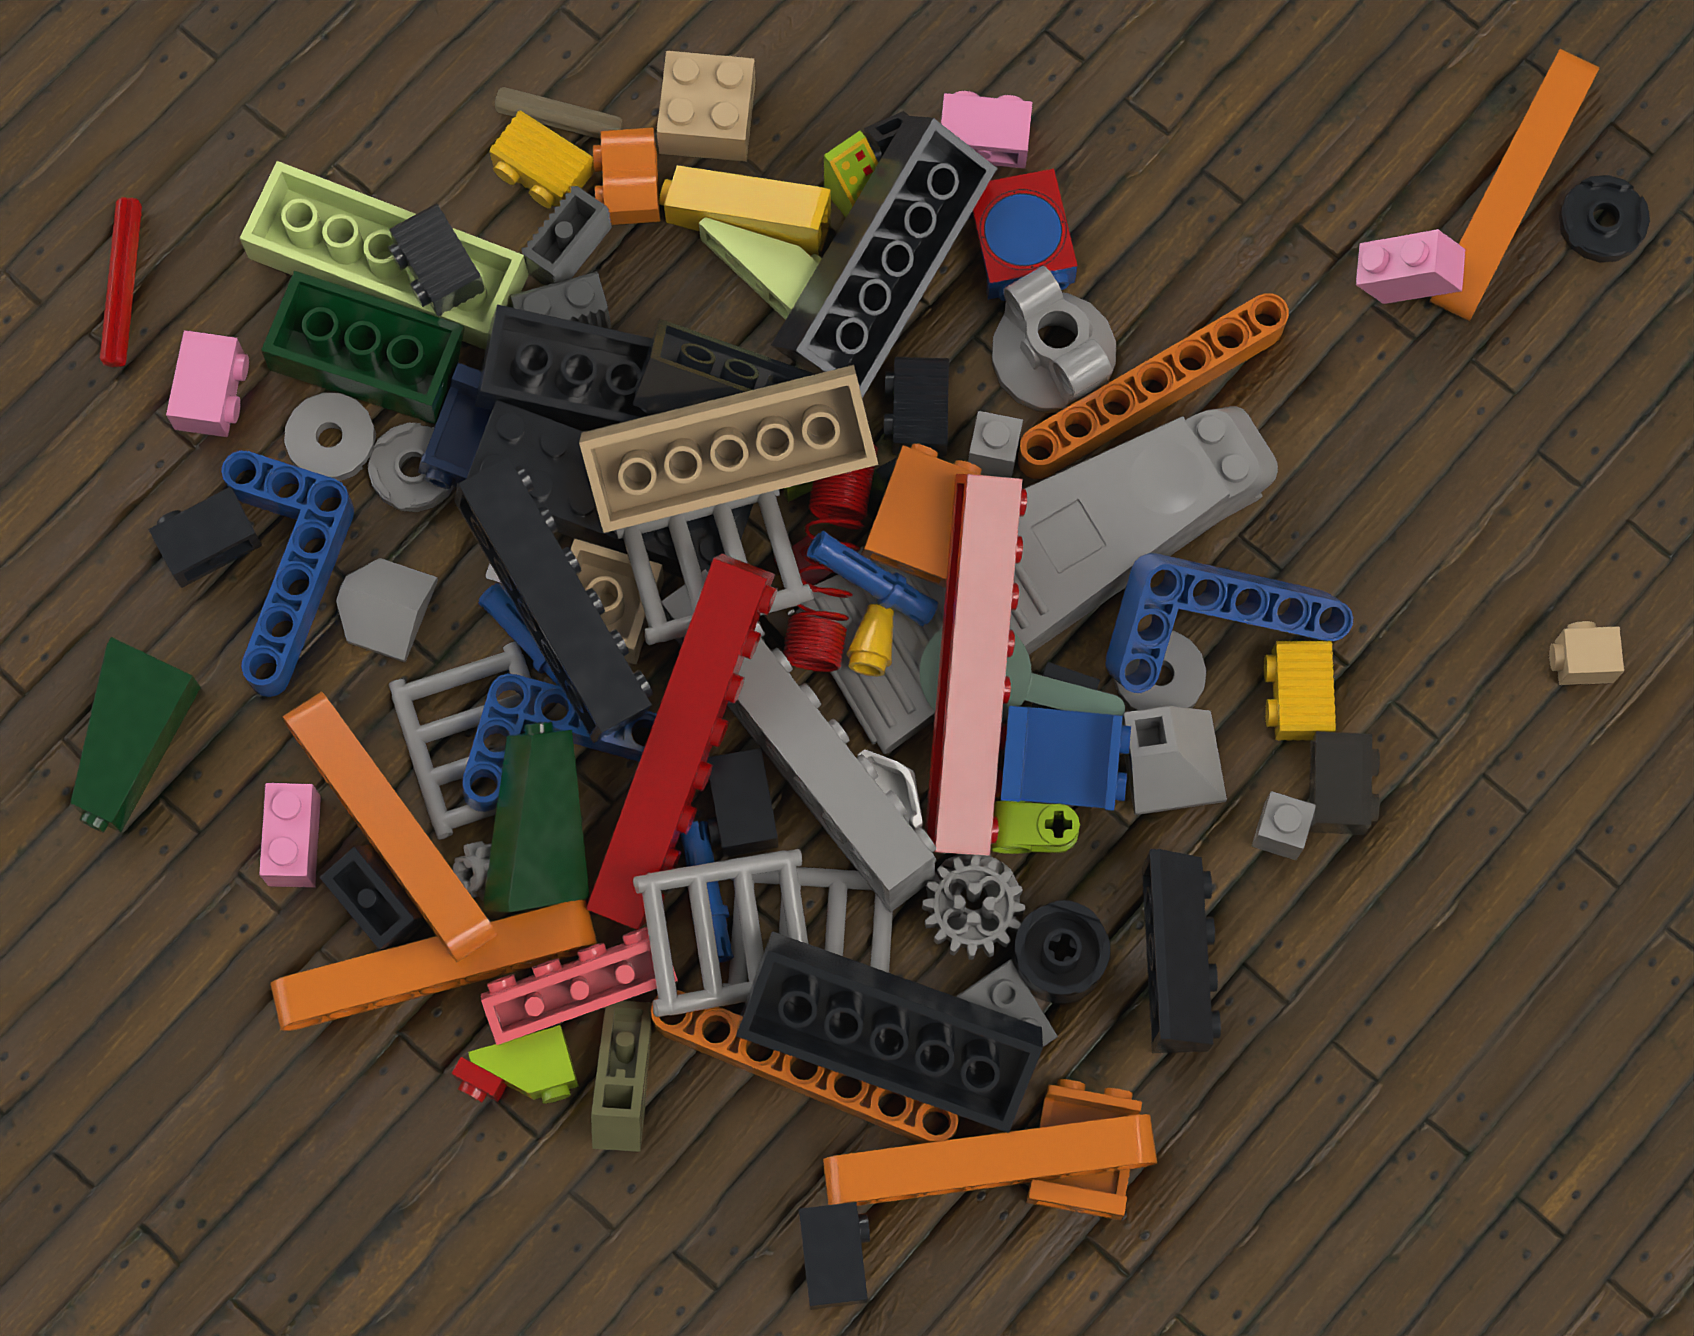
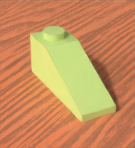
M707 217L699 222L701 241L786 320L822 258L817 254L810 256L800 246Z

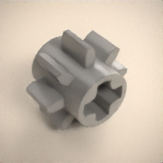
M480 841L464 845L465 856L455 858L453 872L472 898L480 897L484 901L492 844L484 845Z

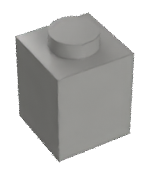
M978 411L968 462L981 468V473L1012 478L1023 419Z
M1271 791L1263 805L1251 847L1297 860L1304 849L1316 805Z

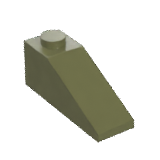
M620 1001L605 1007L591 1112L592 1149L640 1152L652 1030V1003Z

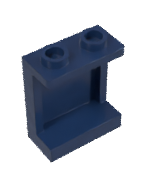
M460 363L457 364L453 374L449 392L419 466V473L426 475L425 480L428 483L443 489H450L452 485L457 487L458 483L467 479L492 410L475 407L481 371Z

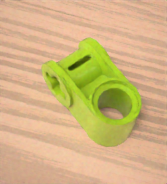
M1005 800L994 802L993 816L998 818L999 831L996 843L991 844L990 850L993 852L1004 854H1023L1029 852L1063 853L1073 848L1077 842L1080 827L1079 817L1067 805ZM1060 819L1063 820V826L1067 830H1064L1063 838H1055L1053 830L1045 828H1051L1054 820Z

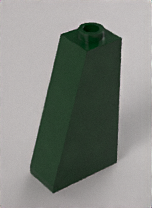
M113 637L109 639L106 645L71 798V804L82 814L79 821L102 833L105 832L107 827L118 832L123 831L201 688L193 675Z
M553 722L525 724V733L507 736L484 896L485 911L514 912L590 898L572 730H553Z

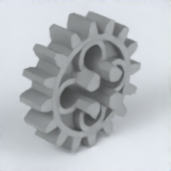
M973 855L970 866H964L959 857L954 858V871L950 873L947 869L939 867L937 875L941 883L928 881L926 885V891L933 895L934 898L925 899L922 902L923 910L933 912V915L925 919V927H938L939 931L934 938V942L938 945L946 939L951 942L950 954L953 956L959 951L960 947L967 948L968 959H974L978 948H983L985 954L991 957L994 954L993 943L998 942L1001 946L1007 948L1010 945V939L1006 931L1017 933L1021 924L1012 917L1022 915L1025 912L1024 904L1014 902V899L1022 894V887H1009L1008 883L1012 878L1013 872L1007 870L1001 875L996 873L997 860L992 859L987 867L980 866L978 855ZM954 883L962 884L966 888V898L972 903L980 899L984 886L990 884L996 886L1000 894L996 898L987 897L983 902L981 913L985 919L994 918L998 923V928L991 932L984 930L980 922L981 916L975 911L967 915L963 928L960 930L950 928L947 920L950 917H960L964 912L966 904L965 899L961 895L953 896L949 892L950 885Z

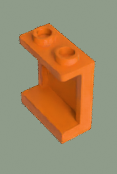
M912 444L911 448L903 445L898 453L894 469L861 555L946 588L956 474L981 475L982 470L978 466L966 461L956 460L955 464L938 459L937 451L921 444Z
M1058 1079L1057 1086L1048 1085L1045 1090L1039 1128L1139 1115L1142 1102L1132 1100L1133 1093L1130 1091L1105 1088L1104 1094L1085 1091L1086 1084ZM1130 1169L1046 1181L1032 1179L1029 1184L1026 1203L1121 1220L1125 1214L1126 1190Z

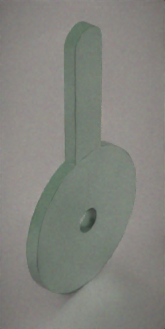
M942 628L928 642L921 658L919 672L923 694L934 711L936 709ZM1015 634L1014 652L1012 657H1007L1005 675L1010 678L1011 693L1008 703L1003 704L1001 722L1008 719L1009 706H1021L1024 700L1060 710L1123 715L1125 712L1124 702L1116 695L1032 673L1028 652L1020 638Z

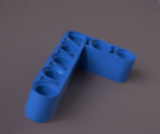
M241 450L233 452L223 462L221 472L227 487L232 488L237 499L242 503L297 520L241 665L243 675L253 690L261 696L272 697L283 692L290 682L352 522L354 506L345 486L334 478L250 451ZM254 470L256 472L254 479L249 483H236V478L243 471ZM290 483L299 485L297 492L293 496L288 498L278 496V492L283 486ZM331 497L342 499L341 504L334 511L326 512L320 510L322 503L326 499ZM315 538L326 540L324 547L316 553L304 551L306 544L310 540ZM303 579L309 581L307 590L302 594L291 595L288 593L290 585L296 580ZM290 621L293 623L292 630L286 636H272V630L279 622ZM265 663L277 665L275 673L270 678L265 680L255 678L256 671L261 665Z
M1148 553L1140 556L1131 568L1106 655L1105 666L1112 678L1126 690L1133 693H1143L1151 689L1159 677L1178 609L1325 641H1337L1344 638L1353 625V615L1351 609L1345 603L1323 590L1157 553ZM1160 570H1165L1163 581L1158 586L1151 588L1150 583L1153 575ZM1207 579L1205 591L1201 595L1193 597V590L1196 584ZM1249 589L1246 601L1236 606L1238 594L1242 590ZM1290 598L1288 610L1278 615L1280 603ZM1331 607L1329 619L1319 624L1322 612ZM1152 614L1150 626L1138 632L1140 620L1144 616ZM1134 659H1140L1137 670L1130 675H1125L1127 664Z
M507 673L501 675L493 681L489 688L463 775V796L465 802L470 808L480 812H488L497 807L505 750L501 752L488 750L484 745V741L489 735L496 733L507 737L509 735L523 734L525 724L553 722V730H572L574 744L640 762L645 746L637 744L631 734L641 727L651 730L657 713L646 711L642 717L593 743L562 687L517 674ZM512 690L519 693L523 700L515 708H505L498 703L497 697L504 691ZM559 703L566 708L567 715L562 720L551 721L543 715L542 709L547 704ZM488 777L496 783L497 788L494 793L484 797L476 795L470 786L476 779Z

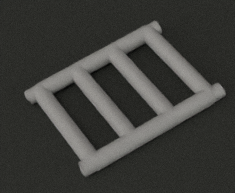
M780 489L614 530L618 539H624L649 628H645V641L648 645L684 637L693 615L671 621L666 620L642 533L669 527L694 612L704 586V579L686 521L713 514L725 555L747 563L731 509L758 502L785 588L784 590L777 591L769 613L797 606L814 599V594L809 584L803 585L778 506L776 496L780 495Z
M516 642L505 645L503 647L504 652L475 662L409 683H405L404 679L393 680L389 683L392 700L426 808L439 840L453 834L452 829L496 815L497 807L488 812H480L470 808L468 804L447 811L439 786L462 779L469 757L433 768L426 746L428 742L477 727L484 705L420 726L412 701L509 670L510 674L531 678L524 655ZM517 693L516 695L498 700V703L505 708H515L521 704L523 699ZM506 745L491 749L490 751H504Z
M799 849L653 872L633 878L636 893H642L658 993V999L653 1000V1013L655 1017L746 1002L764 954L752 875L778 871L788 937L808 944L797 866L802 865V854ZM733 878L749 982L723 986L707 883ZM688 886L704 990L677 995L661 890Z
M797 867L800 891L801 886L829 888L825 950L843 956L847 889L872 890L858 871ZM778 871L752 875L753 886L754 883L780 884ZM736 894L734 898L731 938L734 958L730 959L728 983H723V986L745 983L748 976ZM875 894L871 967L889 973L893 911L890 913ZM781 895L779 934L788 937Z

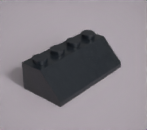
M659 318L638 380L633 405L640 407L651 416L815 374Z
M1150 849L1142 866L1152 1053L1209 1052L1213 1046V1039H1220L1221 1035L1219 1010H1211L1210 992H1217L1218 989L1216 963L1208 962L1207 946L1214 945L1215 943L1214 918L1206 917L1205 899L1212 898L1211 872L1203 871L1202 857L1162 849Z

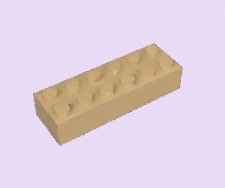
M854 365L583 432L579 441L603 533L878 465Z

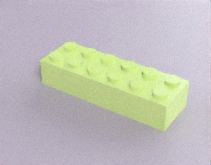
M279 161L276 162L240 236L245 252L251 260L293 275L294 271L301 272L464 325L465 330L462 341L485 350L491 320L497 304L513 308L510 295L520 293L528 278L524 255L453 228L476 269L479 271L485 290L482 294H477L474 298L468 299L458 307H453L450 311L444 312L443 315L437 316L430 304L424 307L420 305L409 284L415 280L410 269L407 267L400 270L388 250V246L394 243L389 229L416 215L415 213Z

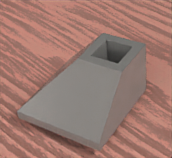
M1166 706L1123 713L1122 725L1131 726L1129 754H1124L1134 815L1227 801L1211 711Z

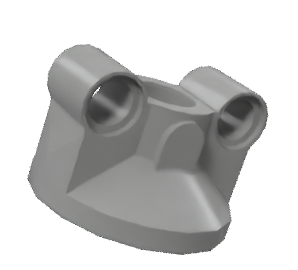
M1045 266L1036 269L1003 289L1006 306L1005 313L993 336L992 366L1001 387L1017 403L1038 412L1058 413L1108 384L1116 364V340L1107 319L1090 302L1069 293H1062L1055 277ZM1046 326H1061L1072 331L1076 339L1070 346L1065 348H1052L1040 339L1038 330Z

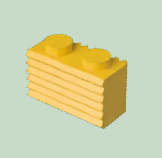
M521 110L517 112L516 117L512 118L511 123L507 125L505 131L501 133V136L496 139L495 144L489 150L494 166L493 171L496 175L510 185H515L518 182L525 188H529L530 196L546 208H551L552 205L555 207L560 206V200L566 199L565 193H571L572 186H578L582 189L595 172L594 161L591 155Z
M1276 641L1272 649V655H1265L1264 679L1265 682H1273V699L1266 700L1267 727H1275V740L1326 741L1330 740L1335 733L1336 715L1332 641Z

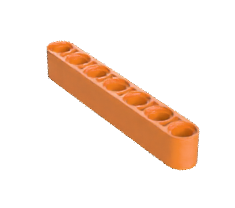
M1561 48L1559 49L1459 242V245L1465 249L1462 291L1432 296L1429 301L1430 303L1467 321L1471 320L1600 67Z
M1273 293L1258 295L1032 427L1023 434L1018 452L1020 470L1032 479L1049 477L1274 345L1280 339L1289 317V309L1286 302L1280 296ZM1267 314L1276 321V324L1264 326L1257 321L1256 316ZM1230 336L1238 342L1239 346L1226 348L1219 343L1218 338ZM1185 358H1193L1201 364V368L1198 370H1188L1181 365L1180 361ZM1147 380H1155L1163 386L1164 390L1152 393L1147 391L1142 383ZM1110 402H1118L1125 407L1126 412L1121 415H1113L1105 410L1104 405ZM1072 424H1079L1087 429L1088 434L1081 438L1073 437L1066 431V428ZM1041 446L1046 448L1051 456L1044 460H1036L1027 451L1032 447Z
M320 691L282 716L296 741L452 958L458 962L497 936L485 914L325 694Z
M587 901L565 902L492 921L490 923L497 936L458 962L452 958L439 938L435 936L276 979L270 985L280 1029L283 1031L297 1030L532 968L553 959L559 958V960L577 956L579 950L597 944L590 912L586 909Z
M677 990V995L685 993ZM652 1002L651 1016L654 1026L666 1038L921 1144L952 1140L956 1134L958 1125L957 1114L861 1080L859 1082L862 1089L859 1094L853 1098H843L837 1094L834 1085L839 1078L847 1075L817 1065V1072L812 1078L807 1080L797 1079L793 1076L790 1069L793 1062L799 1058L776 1050L773 1051L771 1057L766 1061L758 1062L752 1060L747 1054V1048L752 1042L736 1036L740 1019L738 1014L721 1007L687 1012L682 1022L676 1025H668L662 1022L660 1017H655ZM716 1021L723 1022L730 1028L727 1039L716 1044L707 1041L703 1036L707 1025ZM886 1094H897L904 1100L906 1108L900 1115L890 1117L881 1112L878 1102ZM931 1112H939L947 1117L950 1127L942 1135H932L925 1130L922 1120Z
M1147 1114L850 1153L823 1159L828 1205L857 1202V1206L1030 1183L1032 1179L1046 1181L1142 1168L1157 1164L1151 1116Z

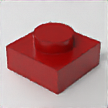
M460 1057L451 1073L456 1080L461 1082L457 1090L480 1103H483L486 1096L498 1102L507 1087L503 1079L463 1057Z

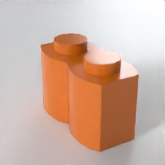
M654 128L601 131V145H593L595 172L603 171V185L595 186V199L606 205L609 209L611 225L660 222L657 147Z

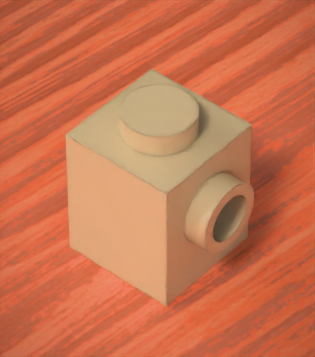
M1590 621L1575 622L1567 626L1568 629H1564L1555 640V643L1550 645V666L1552 671H1558L1559 685L1614 683L1624 672L1620 627H1596V624Z

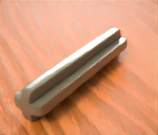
M502 87L498 90L495 98V109L498 113L516 117L517 112L521 110L541 124L601 139V131L623 130V121L618 116Z

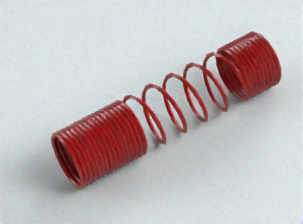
M874 445L877 456L878 448ZM875 466L812 482L808 508L819 519L805 525L804 531L811 539H814L816 536L809 532V527L818 523H830L857 530L865 527L859 521L867 516ZM840 542L848 548L850 547L856 552H859L861 550V548L855 544ZM810 544L801 548L800 554L812 565L800 569V576L803 571L811 569H824L833 572L830 568L813 561L805 555V550L809 548ZM802 579V583L804 585L809 584L813 592H820L840 598H851L853 596L849 591L817 587ZM803 604L797 605L804 612L796 613L789 618L783 654L789 663L795 667L822 672L839 670L841 668L840 664L842 662L847 629L842 624L832 620L847 621L849 617L836 612L815 611Z

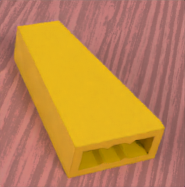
M677 165L673 179H665L659 198V205L664 206L667 223L700 232L699 222L707 217L800 246L810 256L817 254L821 257L831 226V190L811 185Z

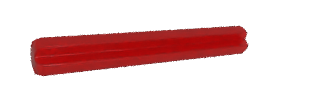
M121 197L116 201L100 352L101 362L108 367H123L127 361L142 206L136 198Z

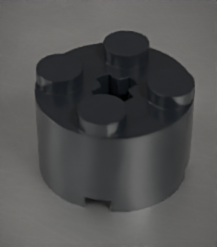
M1059 900L1044 905L1026 916L1017 932L1013 946L1012 961L1022 980L1036 998L1055 1004L1077 1002L1091 993L1100 982L1110 958V941L1100 919L1092 910L1076 902ZM1058 944L1068 946L1067 954L1069 956H1066L1063 961L1054 959L1055 952L1052 950H1056Z

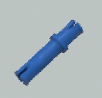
M825 531L818 533L811 542L807 552L808 557L825 565L846 580L869 592L877 598V603L884 608L892 607L922 627L925 624L927 625L936 613L938 601L906 583V577L897 572L891 574L882 569L871 560L840 543Z
M496 583L489 587L479 598L478 604L534 661L533 667L541 674L546 673L557 686H560L503 586Z
M698 821L693 822L687 834L680 832L686 867L715 862L710 844L709 827L706 821H701L700 823ZM718 881L708 882L707 888L719 963H723L734 958L726 918L730 916L728 906L723 905Z

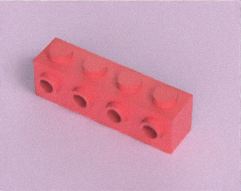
M647 927L623 935V944L606 949L604 943H598L577 952L579 959L561 965L558 958L536 965L532 968L534 975L516 981L514 974L489 982L487 984L489 991L481 993V1002L496 1045L657 989ZM674 971V977H675V982H676V981H678V979H677L676 973H675V971Z

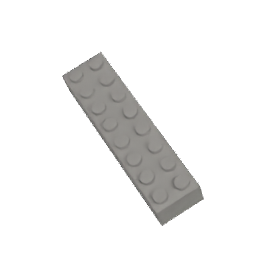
M706 569L701 572L704 579V583L708 575ZM683 585L661 601L667 621L693 615L694 613L686 585ZM757 622L754 631L761 633L762 637L765 635V633L759 625V623ZM685 636L675 639L676 642L680 645V647L683 644ZM760 637L752 659L744 658L738 675L745 677L740 695L735 704L728 701L727 706L891 913L924 888L928 881L932 882L935 879V862L937 860L932 852L936 850V846L921 827L913 830L904 818L907 810L894 792L890 790L885 794L877 785L875 779L878 777V774L868 759L862 754L856 758L846 745L850 741L849 737L834 718L827 722L818 710L821 703L812 689L806 683L798 686L789 673L793 668L785 655L777 647L770 651Z

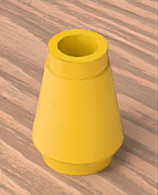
M869 604L867 606L866 613L846 653L848 658H850L848 666L851 670L863 675L878 677L883 676L886 667L892 665L894 611L891 608L886 609L879 604Z

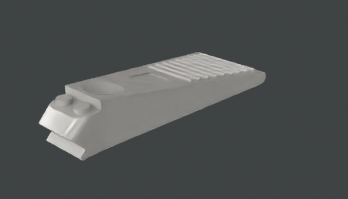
M1229 406L1206 410L1186 420L1182 416L1025 488L1027 492V507L1024 516L1019 517L1018 536H1021L1023 539V554L1020 563L1015 564L1014 583H1017L1019 587V600L1016 610L1011 611L1010 629L1020 638L1028 655L1124 589L1127 585L1131 568L1140 556L1148 553L1171 556L1219 521L1263 497L1261 492L1276 479L1278 465L1273 453L1249 415L1242 408ZM871 560L891 574L897 572L906 577V583L938 601L936 613L930 622L923 627L891 607L894 611L892 665L886 667L883 676H867L851 670L848 666L850 658L846 655L860 622L866 613L867 606L869 604H878L876 597L842 576L836 575L814 586L846 590L853 594L851 598H840L820 592H813L814 599L801 604L815 611L836 612L849 617L847 621L832 620L842 624L847 629L845 645L843 646L841 668L832 671L831 674L871 743H877L883 754H887L935 721V711L923 694L919 672L921 658L928 642L943 627L946 588ZM800 607L796 611V613L804 612Z

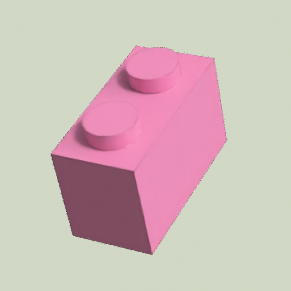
M958 91L954 94L944 93L941 119L943 126L994 166L1026 167L1032 102L1023 101L1021 98L1013 95L989 98L979 97V95L970 91Z
M1439 229L1360 243L1356 285L1383 304L1460 292L1463 286L1465 249Z
M184 330L166 413L174 430L228 437L230 423H236L240 413V397L236 396L239 381L246 380L249 368V357L244 353L237 338Z
M265 784L259 875L268 886L315 887L321 796L313 784Z

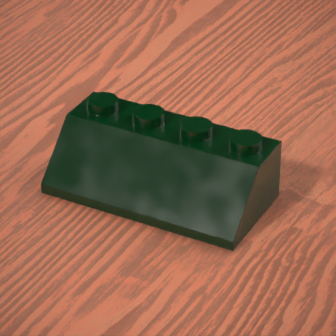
M294 271L261 351L270 371L436 425L458 364L465 328L464 325Z

